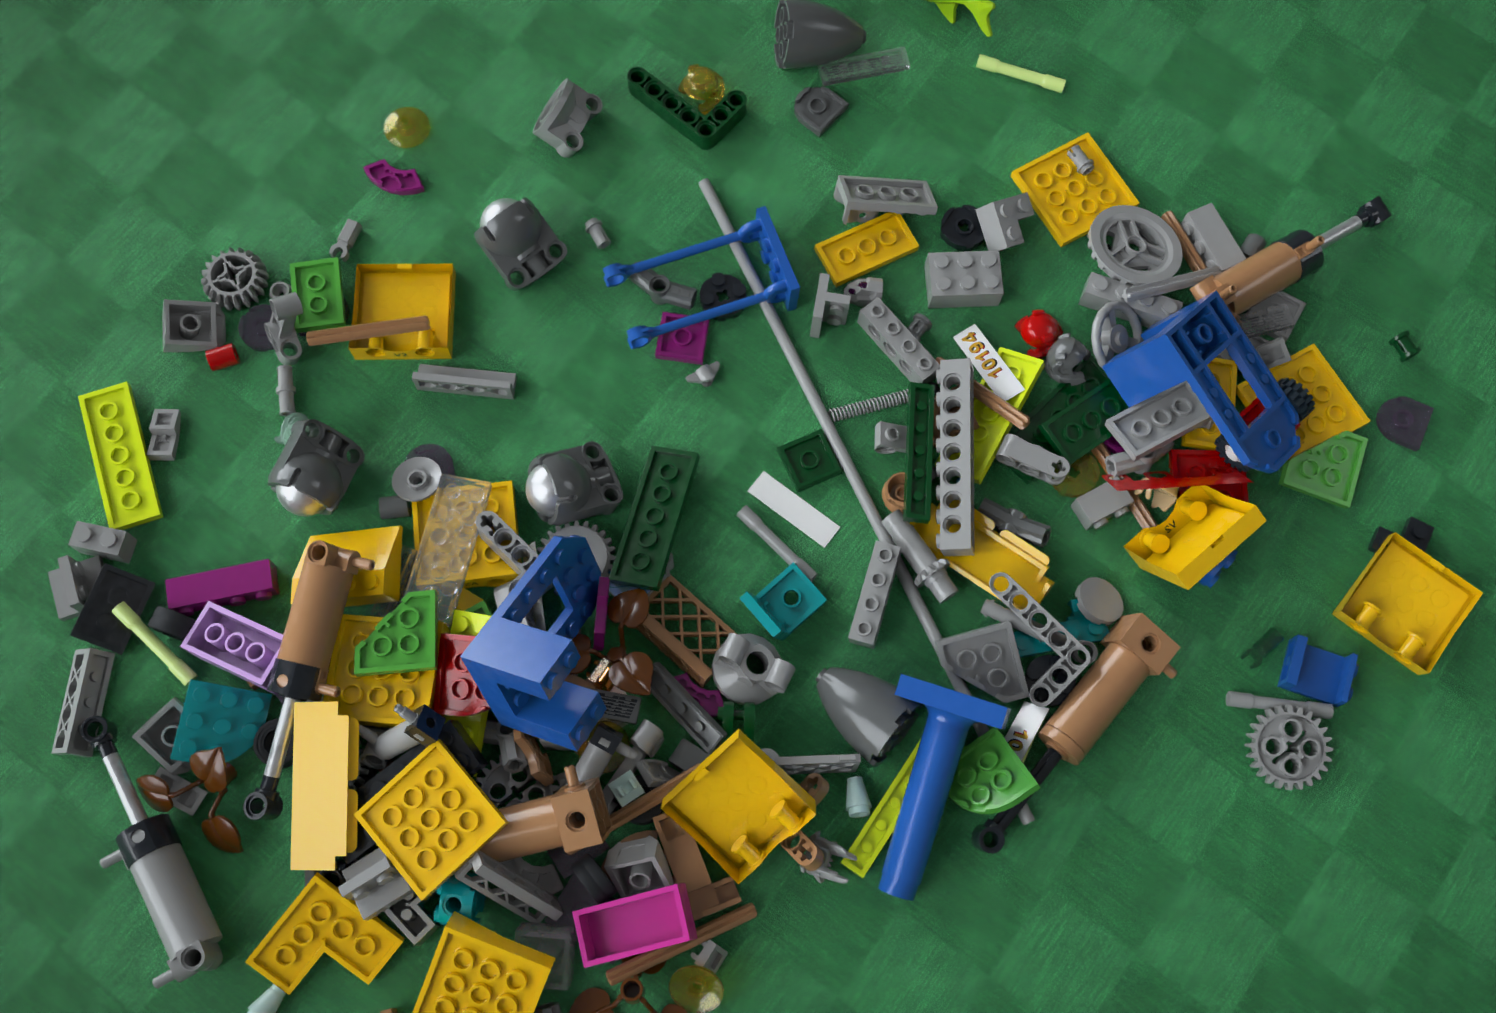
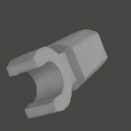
M347 219L337 238L338 242L330 248L329 253L331 257L334 258L341 251L343 252L341 254L342 261L346 262L349 259V249L353 247L362 230L360 223Z

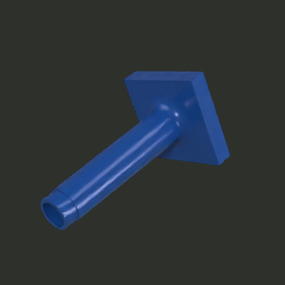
M901 674L895 695L924 704L927 708L928 716L884 861L878 889L892 896L914 901L918 886L921 884L970 727L974 723L980 722L999 729H1006L1011 708Z

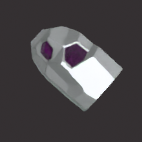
M872 277L857 279L850 282L844 288L843 295L851 296V304L865 307L877 297L882 300L883 279Z

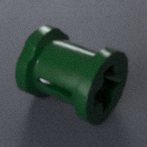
M1408 330L1398 334L1388 342L1395 347L1401 356V362L1414 357L1421 351L1420 347H1416L1410 339Z

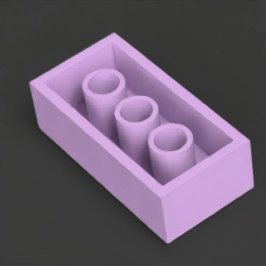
M208 601L180 647L203 661L267 690L283 635Z

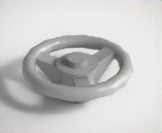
M1117 300L1108 302L1097 312L1093 321L1091 333L1092 348L1097 363L1101 368L1113 358L1114 352L1122 353L1127 348L1143 342L1141 337L1142 326L1137 314L1128 304ZM1115 310L1121 311L1128 318L1132 327L1133 338L1128 337L1127 330L1123 325L1116 324Z

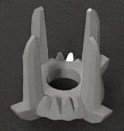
M816 831L810 836V839L823 851V863L814 871H808L800 865L801 872L805 873L806 871L809 875H813L819 883L824 882V879L842 884L847 883L849 879L827 868L831 867L829 862H833V859L830 858L832 857L831 854L854 861L857 860V857L846 851L837 842H831L824 837H820L821 831ZM806 851L805 855L810 860L812 855L809 851Z

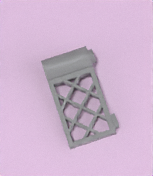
M761 749L788 775L856 772L861 763L860 754L779 757L772 749Z

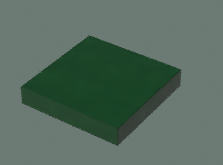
M822 429L777 447V452L797 493L842 474V469Z

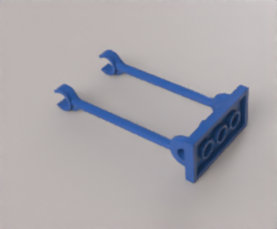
M766 206L757 208L756 219L744 224L737 232L632 265L615 263L603 268L605 274L603 278L606 286L615 287L625 282L632 274L737 241L743 243L758 241L762 249L760 251L764 264H768L770 268L769 277L772 284L764 292L659 326H636L627 330L626 332L629 337L627 340L631 349L644 347L656 336L762 302L778 303L783 301L787 311L797 309L800 286Z

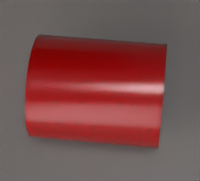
M233 343L205 351L212 371L240 364V358Z

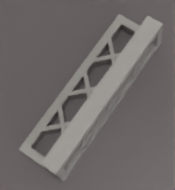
M419 364L418 372H413L412 380L417 390L514 400L517 375L516 373Z
M93 648L75 650L51 754L92 757L94 750L90 742L83 739L80 729L82 723L88 717L102 715L115 653Z
M480 850L454 873L456 879L536 926L545 916L557 921L563 914L556 896ZM473 867L474 872L478 876L470 877L467 873ZM488 881L498 886L499 888L490 889L488 887ZM508 893L515 896L519 900H509ZM528 905L538 910L535 915L529 912Z

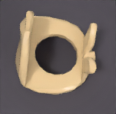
M1143 477L1141 480H1149V479H1148L1147 477ZM1179 487L1146 489L1145 497L1150 499L1152 490H1154L1151 508L1160 507L1163 512H1166L1176 502ZM1144 489L1136 490L1134 494H1141L1144 491Z

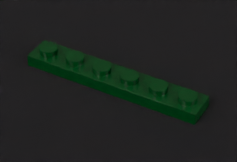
M910 382L908 386L903 521L923 524L930 522L935 385Z

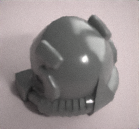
M1071 333L1058 336V340L1049 348L1044 369L1058 383H1071V386L1086 382L1084 373L1081 371L1074 372L1073 367L1082 360H1088L1091 352L1080 341L1071 337Z

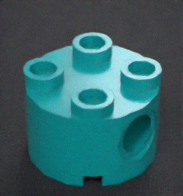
M475 872L467 873L470 877L478 876ZM453 874L437 889L440 901L434 911V922L445 926L453 912L456 911L479 924L481 918H476V915L479 912H483L486 896L456 879L455 874Z

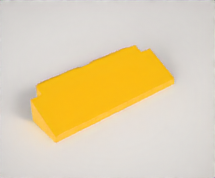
M952 501L949 504V508L958 507L961 501ZM931 502V516L928 524L910 522V525L914 526L938 560L947 559L950 563V568L996 598L998 597L991 591L989 586L990 578L995 573L1003 572L1008 574L1039 604L1055 583L1044 576L1050 568L1048 565L1050 562L1048 555L1009 530H1003L1000 534L994 531L995 522L975 508V555L944 556L941 550L937 549L936 534L940 533V524L936 522V510L940 509V503L936 506ZM953 524L949 528V532H957L961 525ZM998 577L994 581L995 589L1000 592L1005 591L1009 586V582L1005 577ZM1019 594L1014 597L1013 605L1016 609L1022 610L1027 607L1028 600L1026 596Z
M340 701L294 702L290 870H335L337 868L335 856H347V853L354 852L357 848L358 820L354 814L358 811V793L354 789H349V781H353L358 777L359 721L355 718H350V715H338Z

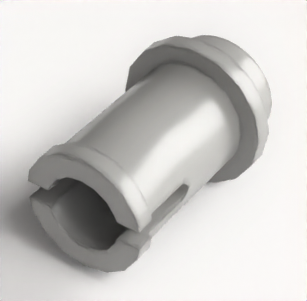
M1079 145L1073 146L1071 148L1073 152L1069 150L1067 156L1076 165L1077 172L1085 176L1093 171L1094 161L1088 159Z
M592 218L585 223V231L590 233L598 249H604L611 244V240L602 227V221Z

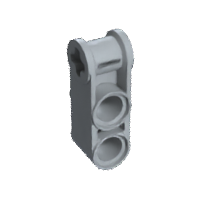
M1014 434L1005 435L995 456L1002 464L1012 466L1026 475L1036 477L1051 485L1062 483L1070 470L1069 462L1064 457L1049 452L1039 445L1029 443ZM1055 468L1059 470L1058 473L1054 472Z

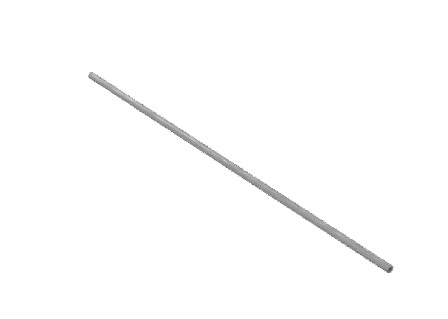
M708 178L702 179L699 182V186L723 234L727 235L736 232ZM741 241L730 243L729 245L754 295L764 292L765 288ZM767 302L759 303L878 540L895 545L890 534L882 525V518L773 304ZM900 556L896 575L937 654L934 641L942 639V636ZM944 668L954 690L972 696L964 679ZM980 722L973 724L978 737L989 731L986 724ZM1026 803L1018 813L1023 826L1035 820Z

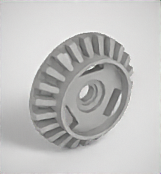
M1131 205L1113 206L1099 213L1090 226L1087 238H1089L1088 248L1093 251L1091 254L1093 260H1097L1098 267L1110 278L1120 281L1119 283L1125 285L1127 283L1137 286L1173 277L1181 266L1183 255L1179 238L1168 223L1151 211ZM1108 235L1113 237L1110 250L1106 243V236ZM1129 244L1136 245L1139 251L1131 249Z

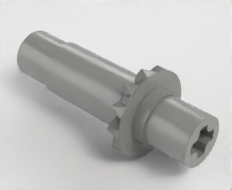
M899 509L882 520L881 523L892 537L893 542L896 546L901 547V553L917 573L914 580L917 588L925 585L931 590L940 604L946 602L959 592L946 571L950 566L949 561L936 558L914 526L910 525L908 521H903V514Z

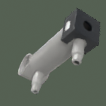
M397 704L394 707V711L406 720L383 733L373 732L359 725V735L367 741L360 760H363V764L370 768L384 769L389 759L416 745L422 744L427 747L437 742L446 718L425 704L413 711L406 706Z
M600 722L575 766L578 780L580 782L596 777L600 779L615 751L633 760L636 759L638 752L621 742L624 734Z

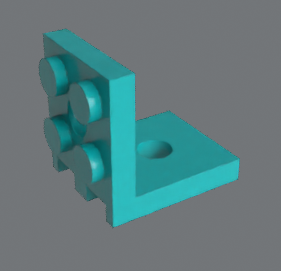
M794 562L756 596L747 591L739 598L772 637L781 641L785 640L828 601ZM790 591L798 593L799 599L795 605H788L785 601V596Z

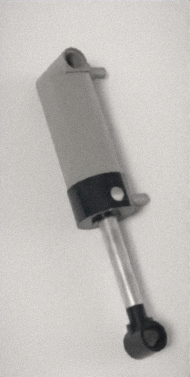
M101 716L88 717L81 725V736L84 740L90 742L94 751H99L132 825L117 835L115 841L119 850L100 859V865L106 869L121 860L124 861L127 870L131 871L170 958L167 961L170 970L152 980L153 986L159 989L175 979L181 983L199 971H213L217 969L223 959L222 951L217 942L223 938V935L182 848L183 844L169 814L147 817L115 746L118 733L117 726L114 722ZM103 725L102 733L96 737V729Z

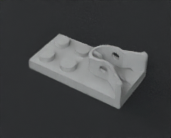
M838 175L834 199L845 205L842 217L843 224L845 225L851 222L863 223L878 217L879 212L912 213L922 216L927 214L936 215L938 206L927 181ZM861 213H866L864 217H859Z
M1187 380L1120 412L1105 422L1106 428L1134 462L1196 428H1207L1209 430L1214 424L1213 419L1206 412L1205 407L1192 391Z

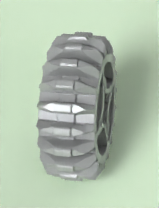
M231 247L228 253L220 250V256L212 255L213 262H205L207 269L201 270L204 277L201 279L204 293L208 295L211 302H215L221 309L225 306L227 310L231 311L235 306L237 310L241 311L242 305L250 308V302L258 303L259 299L257 296H265L263 288H268V282L266 281L269 279L267 267L262 263L259 256L254 255L250 250L245 252L241 247L236 252Z

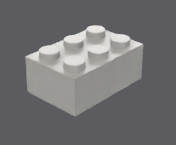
M999 250L928 253L924 265L928 308L999 306L1004 294Z

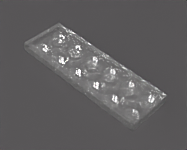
M442 473L404 596L408 592L436 590L438 593V622H444L447 627H451L454 609H457L479 534L476 526V517L479 513L486 510L492 484L487 481Z

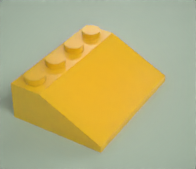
M399 525L310 536L292 578L291 604L293 603L307 549L316 540H321L344 549L358 551L361 558L371 559L375 562L373 570L359 568L358 574L353 576L345 607L399 601L403 527Z

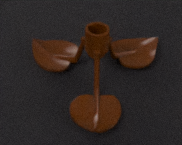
M638 588L616 595L608 605V617L612 622L620 623L618 627L620 646L611 648L607 656L595 649H590L591 641L588 636L577 634L572 640L581 658L576 667L569 673L570 675L579 674L587 669L591 663L590 654H594L602 659L604 663H609V678L615 687L636 695L651 694V682L654 672L653 663L645 653L631 652L627 654L624 639V626L626 625L631 629L638 628L645 622L649 613L648 595L644 589Z
M222 747L200 750L191 755L190 766L199 780L176 792H170L168 783L155 775H143L136 779L139 792L145 802L152 809L159 812L170 811L174 805L171 798H175L204 783L208 791L212 793L219 792L208 814L209 819H205L201 823L202 831L206 839L213 846L224 852L241 853L244 851L241 845L240 834L234 823L224 816H215L223 796L228 792L226 787L237 777L236 769L230 763L225 762Z
M637 954V955L629 956V957H626V958H622V963H624V962H626V961H628V960H630V959H632V958H634V957H636V956H639V955H641V954ZM667 960L643 972L649 975L656 974L665 966ZM642 972L634 975L633 978L623 981L620 987L621 994L617 996L613 1003L610 1004V996L603 989L589 988L579 994L569 1013H614L612 1009L617 1007L622 1000H625L629 1004L641 1002L650 1013L658 1012L644 998L645 989L639 981ZM668 1004L661 1013H687V1011L679 1005Z

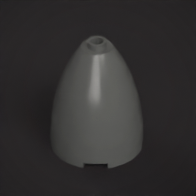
M780 0L778 3L774 22L777 43L774 44V54L778 68L799 69L824 65L850 55L858 50L866 41V30H863L862 25L852 17L831 6L811 0Z
M831 667L828 670L824 668L816 677L818 682L816 688L820 700L832 723L848 744L873 767H877L887 758L885 753L892 751L896 745L901 743L919 716L915 712L916 709H921L923 706L922 703L895 695L897 686L861 671Z

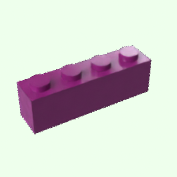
M270 559L165 580L168 609L186 616H192L194 612L203 610L208 601L219 606L229 604L231 606H241L249 600L265 601L271 599L273 595L280 594L276 565Z

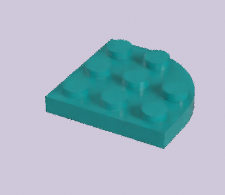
M190 679L170 759L190 762V757L195 752L222 747L225 762L242 755L253 745L257 731L265 724L272 695Z

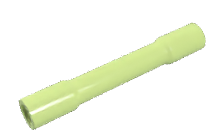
M982 54L979 55L976 65L977 68L1037 84L1062 93L1066 83L1065 79L1001 62L999 59Z
M125 601L119 603L112 610V613L168 666L169 670L184 686L189 685L190 679L195 680L198 675L142 622L141 618Z

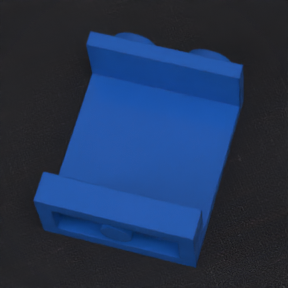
M1299 634L1289 639L1277 687L1323 703L1332 704L1334 707H1339L1349 702L1353 695L1352 680L1359 669V665L1356 663L1358 655L1352 653L1342 657L1307 645L1308 637Z

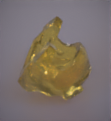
M693 64L687 68L689 72L681 81L678 91L687 94L693 99L705 100L704 103L699 104L698 110L706 115L723 99L725 89L723 78L717 71L711 68Z

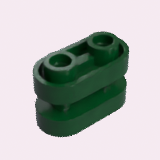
M723 701V707L718 706V722H723L722 728L728 735L720 745L733 734V720L744 721L743 733L754 742L755 702H744V710H734V702Z

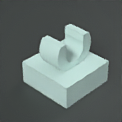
M631 770L608 784L621 807H624L645 793Z

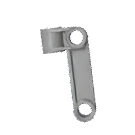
M296 292L270 299L271 320L264 323L267 337L273 345L278 360L283 365L290 366L297 364L302 352V347L294 327L296 316L303 314L302 304ZM291 348L296 352V355L287 356L283 350Z
M644 719L630 738V744L633 745L632 749L638 752L636 759L633 760L626 757L608 784L629 770L634 774L639 760H643L646 756L652 758L664 742L663 731L650 721ZM607 784L603 789V794L609 815L617 810L618 804L615 802L616 798Z

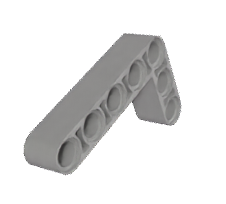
M1003 572L995 573L989 581L991 591L1060 656L1030 689L1029 696L1031 702L1038 707H1045L1088 666L1091 658L1090 653L1012 577ZM1001 576L1007 578L1009 582L1008 588L1002 592L994 587L995 579ZM1019 594L1026 596L1028 600L1027 607L1022 610L1016 609L1013 605L1014 597ZM1036 613H1043L1047 617V624L1042 628L1035 627L1032 623V617ZM1056 631H1061L1066 635V642L1062 646H1056L1051 642V636ZM1082 650L1085 653L1086 659L1082 664H1074L1071 661L1070 656L1073 651ZM1064 669L1068 675L1066 681L1063 683L1055 682L1052 678L1054 670ZM1039 687H1043L1049 692L1048 699L1042 702L1034 697V691Z

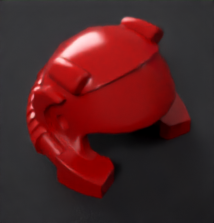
M1042 309L1033 310L1031 316L1028 317L1027 315L1021 318L1014 326L1021 333L1022 338L1027 344L1036 347V349L1030 348L1027 351V355L1038 359L1046 356L1049 348L1058 340V336L1064 333L1060 322Z

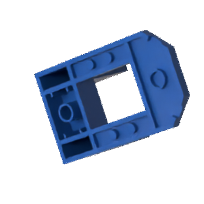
M1217 290L1154 323L1141 334L1143 342L1114 356L1102 366L1128 407H1132L1187 380L1192 391L1197 395L1206 412L1211 416L1220 433L1225 437L1234 454L1244 466L1270 474L1277 471L1301 447L1300 437L1296 436L1295 425L1299 424L1297 411ZM1225 348L1242 372L1243 377L1254 390L1257 398L1265 407L1248 426L1207 366Z
M570 535V537L554 536L460 656L501 725L574 751H578L583 742L588 739L590 732L603 717L607 709L599 692L564 681L581 658L572 639L578 634L580 628L596 608L599 577H601V570L586 537ZM553 582L565 609L550 629L544 631L521 624L533 605L536 604L546 588Z

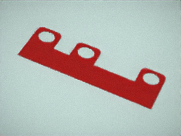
M1231 467L1209 468V471L1216 476L1175 478L1165 471L1144 472L1143 475L1149 480L1133 481L1126 474L1120 475L1125 478L1123 480H1111L1108 478L1113 476L1111 474L1102 475V478L1117 491L1253 482ZM1228 469L1231 470L1232 473H1219L1216 472V470ZM1162 473L1166 477L1157 478L1150 476V474Z

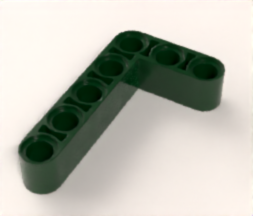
M633 67L628 71L629 93L703 150L712 149L746 115L747 97L740 90L730 91L707 115H704L644 68Z

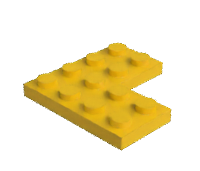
M317 872L245 963L290 995L325 952L369 985L400 947L405 938L376 916L369 921L363 920L355 900L343 898L338 887Z

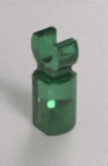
M1270 628L1253 644V649L1250 648L1244 651L1240 658L1244 659L1248 655L1252 656L1254 663L1250 668L1254 669L1262 663V657L1266 658L1283 642L1284 637L1276 629Z

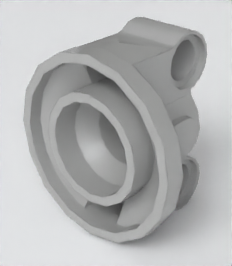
M566 78L545 105L532 132L535 136L554 147L560 156L564 158L572 157L583 147V138L580 133L587 121L592 120L602 110V101L597 95L586 92ZM567 141H569L572 144L573 148L568 146Z
M729 633L726 641L716 651L712 663L713 680L720 693L731 702L743 706L744 702H755V705H758L777 693H785L796 670L792 664L781 659L776 648L763 637L751 633ZM749 654H753L760 659L764 669L762 674H754L748 669L746 660Z

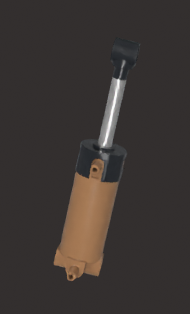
M1378 196L1361 206L1357 215L1323 234L1314 237V235L1306 230H1295L1218 275H1212L1190 288V291L1196 301L1217 290L1234 318H1236L1239 314L1281 290L1319 271L1324 261L1323 249L1362 227L1372 228L1392 216L1382 198Z
M321 540L312 542L307 549L277 658H275L267 690L280 693V696L285 697L261 785L256 787L255 791L249 794L244 801V813L250 819L274 820L281 815L283 810V801L279 796L280 792L276 790L294 728V702L307 700L321 702L323 694L338 697L341 693L340 687L326 684L330 660L353 576L358 574L359 568L373 570L375 567L374 560L361 558L358 551L344 549Z

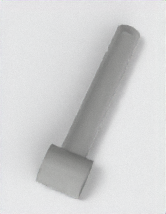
M985 600L980 613L986 618L989 616L1000 622L1010 621L1012 628L1043 641L1012 610L995 603V600ZM1032 620L1035 627L1042 628L1045 626ZM1058 631L1054 632L1051 636V642L1056 646H1062L1067 639L1066 635ZM1079 640L1082 645L1089 647L1090 663L1094 662L1098 655L1096 646L1090 641ZM1078 650L1071 653V657L1076 662L1083 663L1085 659L1082 660L1078 656Z

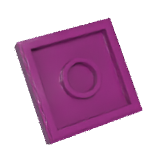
M662 312L660 325L690 315ZM710 319L658 336L655 358L703 365Z

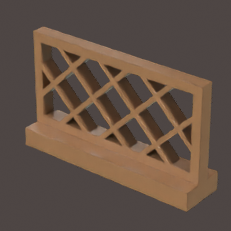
M670 575L661 583L659 592L653 591L648 596L649 604H661V615H650L648 613L645 622L636 629L703 688L710 681L713 673L712 669L703 663L702 654H715L720 648V637H728L729 633H737ZM671 584L678 591V598H664L663 590ZM664 603H678L679 615H664ZM682 603H692L696 607L697 615H682ZM665 620H679L680 632H669L665 628ZM683 620H697L698 632H683ZM701 620H711L715 624V632H701ZM683 637H698V649H688L684 645ZM702 637H716V649H702Z

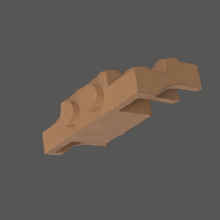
M666 813L652 818L662 843L663 853L668 866L670 865L674 875L672 876L674 884H686L694 921L742 902L734 879L731 876L714 883L711 882L696 840Z

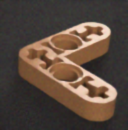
M818 773L809 774L800 783V786L815 799L816 806L829 791L828 781ZM801 829L779 843L798 864L808 871L817 870L823 863V851ZM800 836L798 845L791 848L792 839ZM806 850L809 851L812 855V858L810 860L805 854H803Z

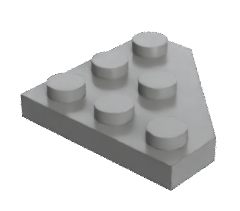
M1010 621L934 641L940 665L1004 703L1029 697Z

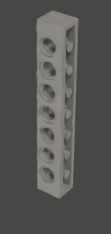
M970 358L940 360V369L936 371L937 383L940 384V392L936 393L937 406L940 407V415L936 416L937 430H940V438L936 439L937 453H940V462H936L937 477H940V485L936 486L937 500H940V509L936 510V522L940 524V533L936 534V546L944 556L975 555L974 369ZM953 384H960L956 390L949 389ZM960 407L958 412L949 413L951 408ZM960 430L957 436H949L951 431ZM953 453H960L958 459L949 460ZM954 476H959V477H961V479H960V481H959L958 483H956V484H950V483H949V481H950V479H951L952 477H954ZM952 501H961L958 507L949 508V504ZM953 524L961 525L957 532H949V528Z

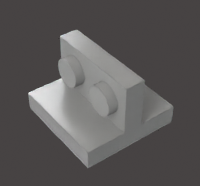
M820 273L810 337L819 338L822 321L834 326L846 324L851 296L827 292L830 274Z
M66 555L57 558L59 569L48 572L60 620L66 621L79 616L104 565L103 558L99 555L80 562Z
M377 848L344 869L342 873L346 882L338 887L343 898L355 900L363 920L367 921L414 892L380 848Z

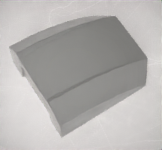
M164 299L162 311L163 352L203 351L220 347L226 343L225 315L215 302Z
M173 697L132 736L172 775L186 773L191 770L190 762L170 759L184 706L176 697Z
M650 835L637 840L623 843L618 842L607 853L604 868L621 898L674 885L663 850L658 840Z

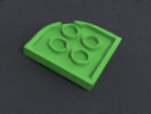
M993 727L963 748L948 796L954 803L967 811L978 814H994L1016 806L1041 787L1000 731Z

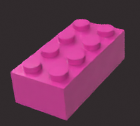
M685 883L674 884L572 911L584 968L698 939Z

